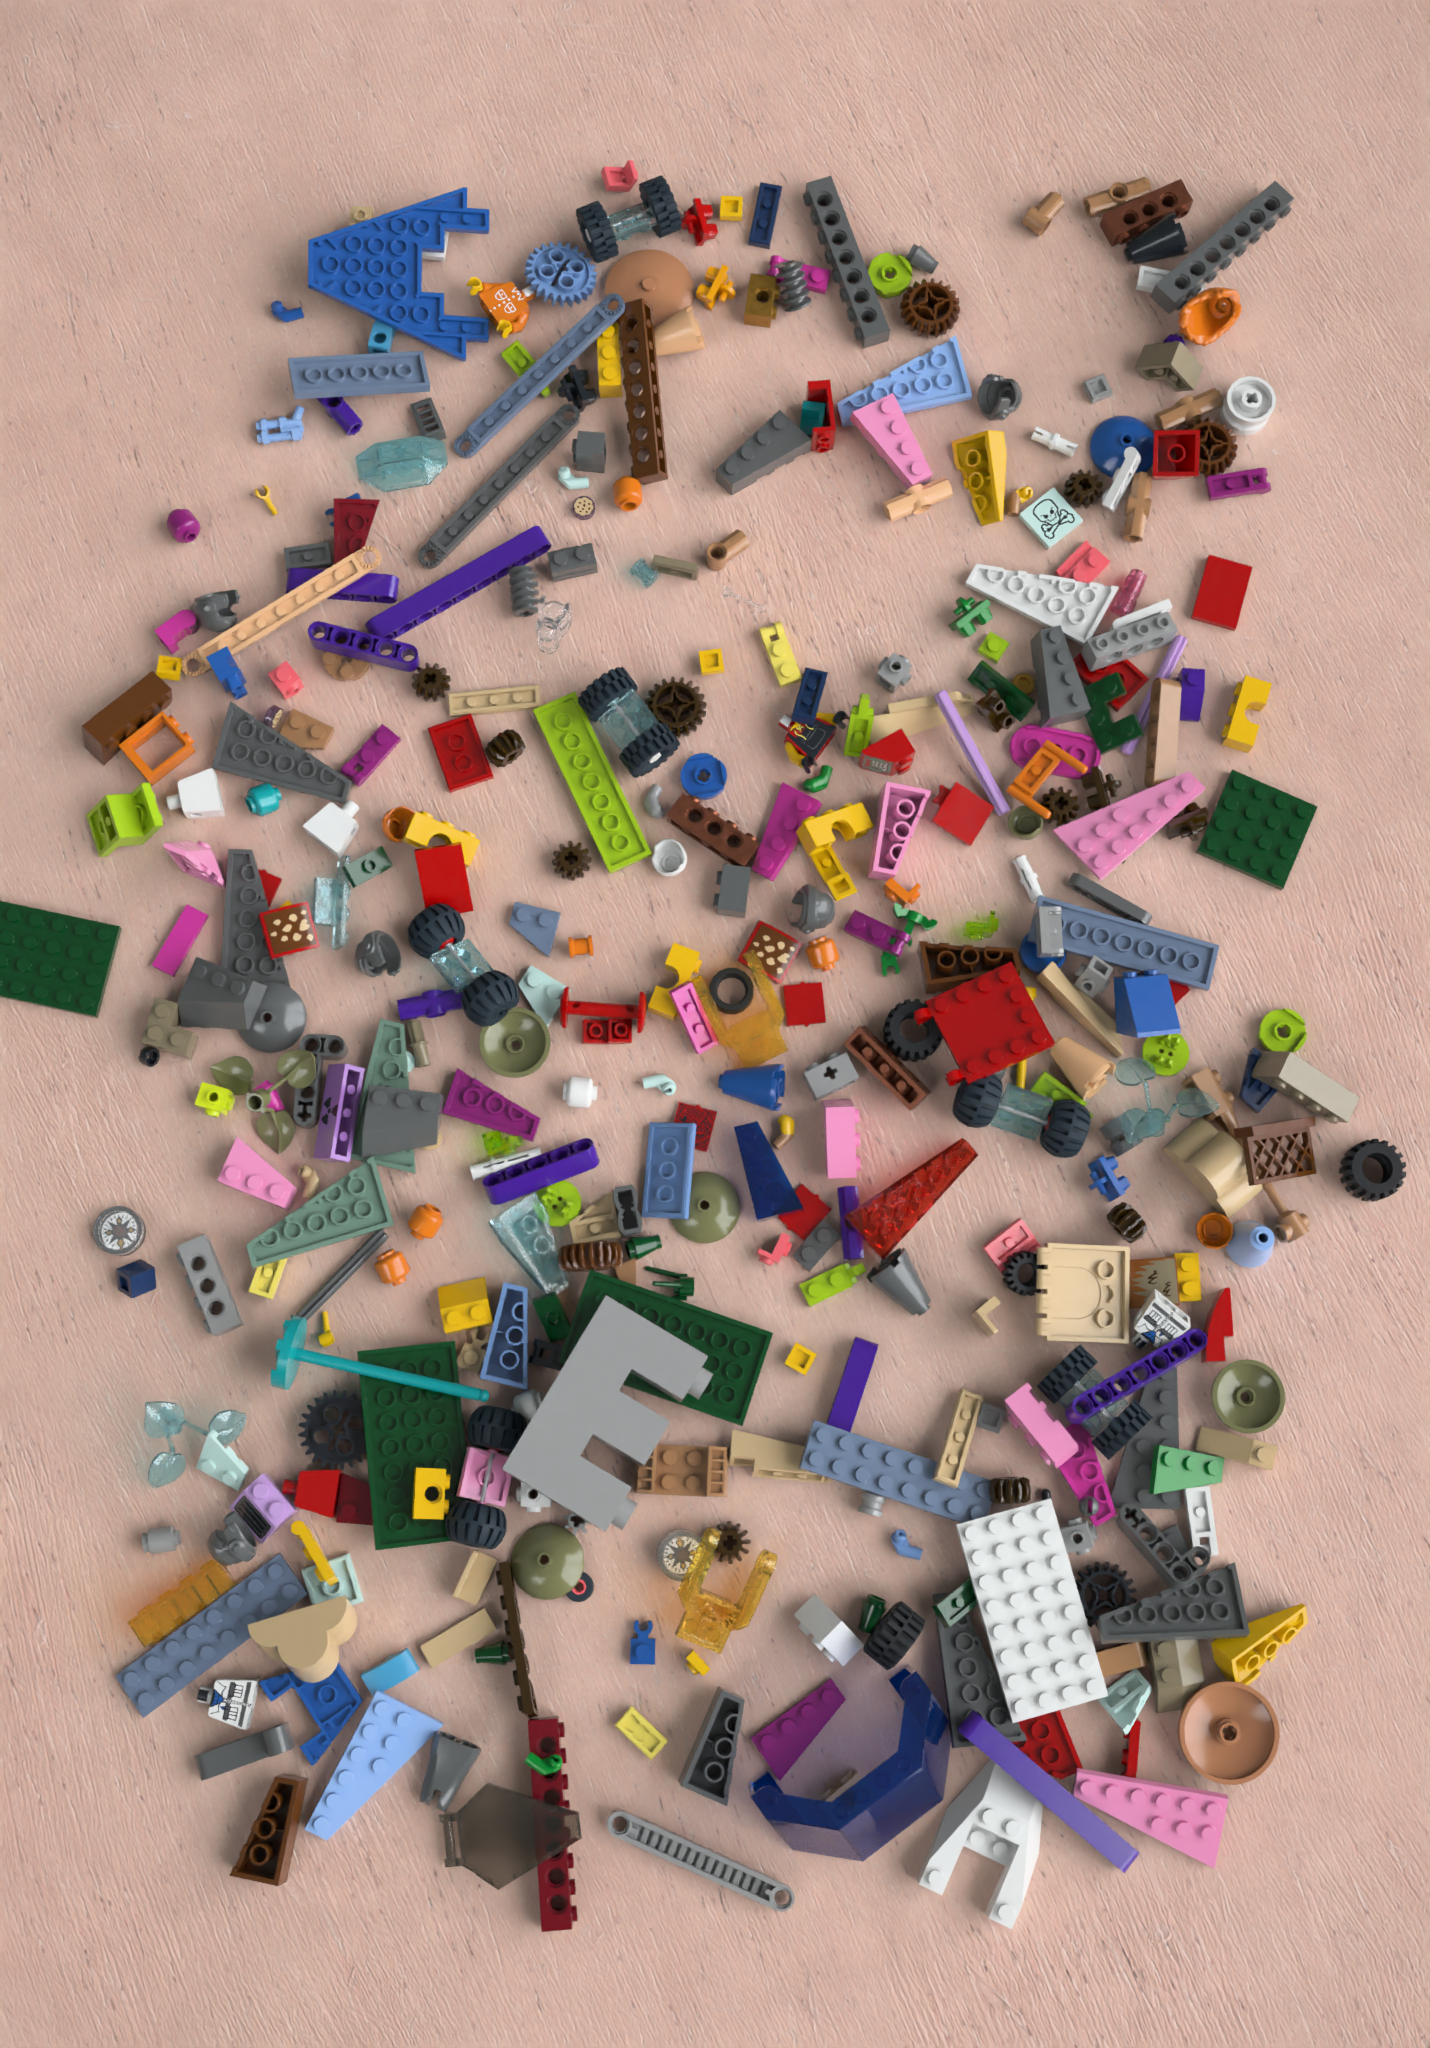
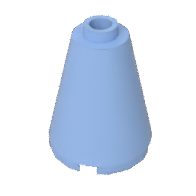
M1244 1220L1238 1222L1233 1226V1237L1226 1246V1252L1231 1260L1239 1266L1247 1268L1259 1267L1267 1262L1272 1255L1274 1234L1268 1227L1257 1221Z

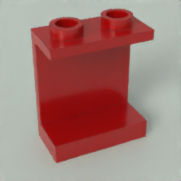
M830 379L808 381L805 401L825 403L824 414L826 427L813 428L811 451L825 453L833 450L836 433Z

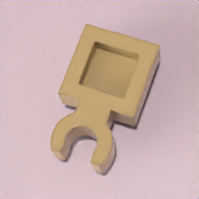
M475 1328L472 1332L473 1343L472 1345L464 1343L457 1360V1366L479 1375L486 1354L482 1347L488 1344L490 1334L487 1333L484 1340H478L477 1334L479 1329Z

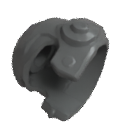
M988 374L982 380L978 390L979 408L988 420H1005L1021 404L1022 391L1019 384L1014 379H1004L1000 375Z
M237 590L206 594L195 598V601L192 603V610L194 613H197L205 629L212 632H224L232 628L237 622V613L233 612L231 607L233 604L239 603L241 596Z
M806 884L797 891L792 903L802 905V912L798 922H791L793 927L799 928V931H802L804 934H810L815 929L825 928L833 921L836 909L835 903L829 894L817 890V887L811 884Z
M380 930L372 931L366 934L363 941L357 945L354 956L355 964L364 975L369 977L380 976L387 969V974L395 977L400 972V951L394 939L387 933Z
M233 1511L223 1519L226 1524L225 1530L220 1531L216 1529L211 1533L207 1544L213 1559L226 1566L242 1561L249 1562L256 1555L257 1544L252 1532L243 1519Z

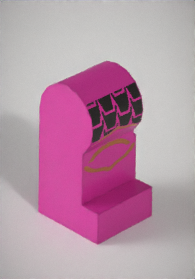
M186 609L178 612L154 631L170 653L174 654L179 650L177 645L179 641L187 635H192L198 631L199 621L193 611Z

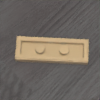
M485 1607L421 1645L420 1648L431 1668H434L497 1630V1627Z

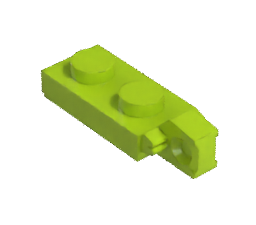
M518 340L501 353L503 359L519 378L536 363ZM546 386L540 393L546 398L552 392Z
M860 693L858 706H852L843 755L860 757L861 750L869 746L874 720V708L869 707L870 694Z
M1047 1071L1041 1074L1030 1089L1050 1105L1061 1099L1075 1100L1084 1106L1087 1104L1078 1094Z
M849 1263L841 1264L800 1284L799 1287L809 1307L853 1287L854 1284L858 1283L856 1277L865 1273L866 1269L863 1263L850 1267Z

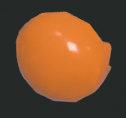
M399 806L386 812L381 821L382 831L390 841L403 843L404 841L401 840L411 816L415 812L406 806Z
M1209 1212L1201 1216L1197 1222L1196 1236L1205 1247L1220 1249L1227 1246L1232 1239L1233 1226L1223 1214Z

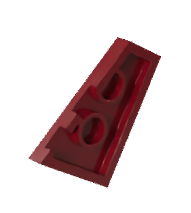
M333 499L334 565L365 547L380 500Z

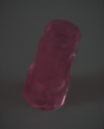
M1132 569L1126 577L1120 593L1116 594L1110 606L1111 611L1115 615L1123 617L1133 613L1137 605L1136 600L1139 598L1147 579V575L1141 570Z

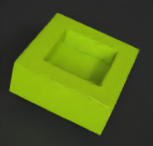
M990 631L977 653L997 664L1010 643Z

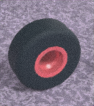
M585 1572L582 1573L579 1580L583 1584V1589L577 1591L574 1587L566 1594L572 1601L583 1602L593 1593V1580Z

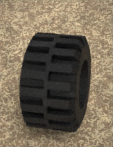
M908 999L902 1004L898 1003L889 1012L883 1027V1039L888 1044L887 1048L892 1050L896 1057L900 1056L906 1062L908 1059L912 1060V1062H917L918 1059H927L929 1055L931 1056L936 1051L943 1039L933 1018L923 1023L927 1030V1036L923 1041L910 1042L901 1035V1023L907 1019H914L915 1011L927 1008L926 1001L921 1003L920 999H915L914 1001Z
M1379 1139L1365 1140L1351 1147L1344 1154L1345 1157L1341 1159L1340 1164L1343 1165V1167L1339 1168V1174H1343V1178L1340 1179L1341 1183L1346 1182V1191L1354 1192L1352 1196L1356 1199L1362 1197L1361 1201H1378L1398 1191L1397 1188L1403 1185L1402 1179L1406 1177V1172L1403 1171V1168L1406 1167V1162H1401L1402 1153L1397 1154L1395 1152L1397 1147L1394 1145L1389 1147L1388 1141L1383 1140L1379 1142ZM1366 1157L1377 1160L1382 1166L1383 1178L1379 1184L1367 1180L1362 1172V1163Z
M900 1601L891 1607L872 1631L864 1644L863 1651L884 1669L889 1670L897 1665L914 1644L924 1628L925 1620Z

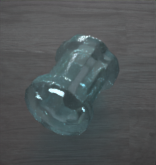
M640 558L629 572L632 576L636 575L644 583L643 585L646 589L652 586L660 575L657 570L653 571L646 564L644 558Z

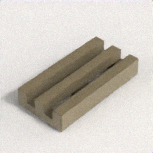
M654 554L652 561L653 571L697 580L699 564Z

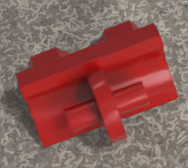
M694 198V204L683 213L684 217L681 219L682 229L688 230L689 234L694 235L696 246H703L706 240L715 239L718 229L716 224H707L706 221L710 220L713 216L711 205L702 204L700 198Z

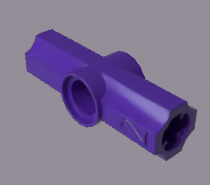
M343 397L316 398L325 408L328 416L333 418L348 436L355 435L360 431L363 422L344 401ZM334 402L339 403L335 407L330 406Z
M466 987L446 991L440 989L423 992L421 996L397 1000L400 1020L406 1021L425 1016L426 1018L443 1016L450 1011L463 1009L461 997Z
M858 1186L838 1187L839 1226L841 1229L843 1260L863 1259L864 1247ZM847 1217L855 1218L857 1227L854 1229L847 1228L844 1220Z

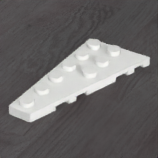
M983 564L975 565L965 583L966 587L1047 628L1061 625L1064 636L1084 646L1087 639L1092 638L1119 589V586L1111 585L1109 587L1098 585L1099 583H1084L1075 581V579L1045 574H1028L1026 571L1019 570L1016 572Z

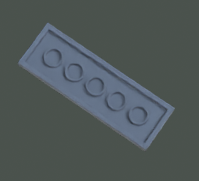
M423 351L288 358L294 399L430 392V382Z

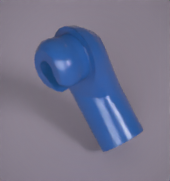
M274 301L271 304L273 316L283 322L304 318L301 307L288 310L283 307L281 301Z

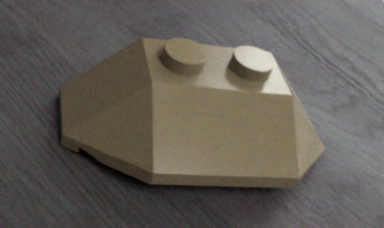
M1198 1640L1145 1642L1156 1712L1182 1710L1188 1698L1204 1683Z

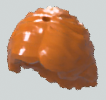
M1214 287L1203 290L1189 299L1178 314L1180 333L1185 335L1184 339L1196 345L1206 346L1226 333L1241 314L1242 306L1239 304V293L1230 288Z

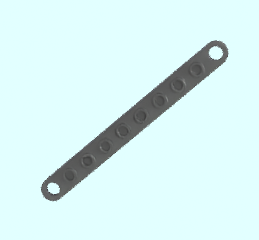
M570 403L561 406L421 547L418 558L423 567L427 569L436 568L578 425L580 412L577 406ZM565 412H573L575 414L573 420H564L563 414ZM427 552H434L436 557L433 561L427 562L424 559V555Z

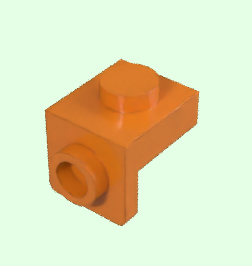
M890 878L883 888L885 896L894 903L898 902L903 908L908 903L912 905L921 895L919 893L920 884L917 883L908 892L893 878Z

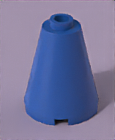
M770 1064L725 1070L724 1074L719 1076L718 1087L722 1089L723 1094L771 1111H779L782 1103H778L779 1097H784L785 1071L781 1070L784 1065Z

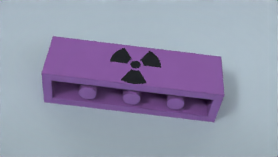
M346 1063L328 1065L313 1158L332 1163L350 1162L365 1068Z

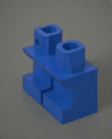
M227 646L206 657L226 693L231 691L235 700L248 694L243 685L247 682Z

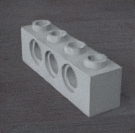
M1167 611L1087 639L1081 650V655L1091 672L1171 644L1178 629Z
M203 1234L178 1245L179 1253L176 1256L181 1267L185 1266L188 1275L185 1276L189 1288H194L197 1297L194 1298L198 1310H203L206 1319L203 1320L207 1332H212V1335L218 1337L243 1326V1320L209 1237ZM203 1258L205 1261L203 1269L196 1271L194 1268L195 1261ZM212 1280L214 1283L213 1290L205 1293L203 1290L204 1283ZM221 1302L223 1306L222 1312L219 1315H214L212 1313L213 1305Z

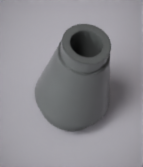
M914 244L906 256L911 266L930 274L934 272L939 264L921 245L917 246Z

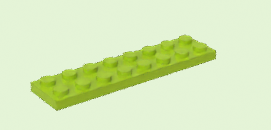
M574 691L533 709V713L609 874H612L652 856V852L584 710L578 703L579 700Z

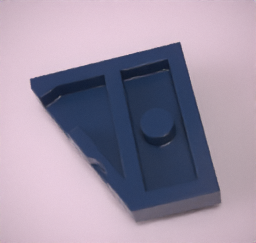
M1256 1047L1251 1048L1249 1051L1238 1098L1253 1112L1259 1113L1278 1090L1251 1076L1258 1059L1262 1055Z

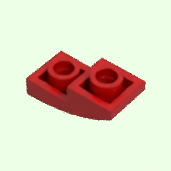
M632 1019L582 1020V1044L609 1045L632 1043Z

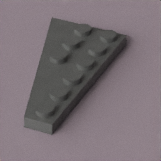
M230 701L211 768L342 804L348 801L352 781Z

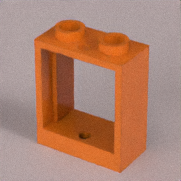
M163 711L118 745L152 786L196 752L192 746L194 741L186 731L182 734L178 730L180 724L172 715L167 717ZM167 726L183 747L152 771L135 750Z

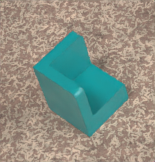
M803 400L800 429L809 437H812L813 428L822 427L825 403Z

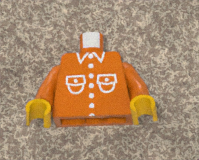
M471 277L466 286L472 287L469 291L471 295L474 296L477 292L480 293V306L496 327V331H499L503 338H507L509 334L522 332L530 315L527 302L536 298L534 291H530V286L518 291L513 282L487 283L481 282L477 277Z

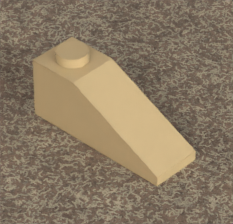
M1203 1426L1200 1427L1195 1447L1197 1451L1265 1471L1273 1470L1278 1446Z

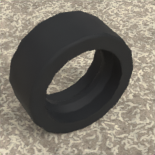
M726 968L719 971L713 977L710 983L709 997L713 1006L718 1011L725 1014H738L750 1006L754 995V985L751 978L744 971L738 968ZM727 978H736L745 987L744 998L734 1005L724 1003L718 996L719 984Z

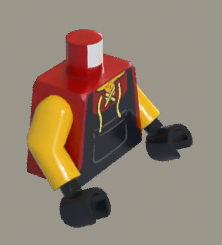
M838 711L836 714L817 712L814 726L791 721V717L785 714L778 725L788 731L784 743L790 762L803 768L809 774L811 772L809 768L813 765L817 767L816 760L836 735L837 727L835 725L845 729L846 725L842 721L844 719L849 720V716L844 711Z

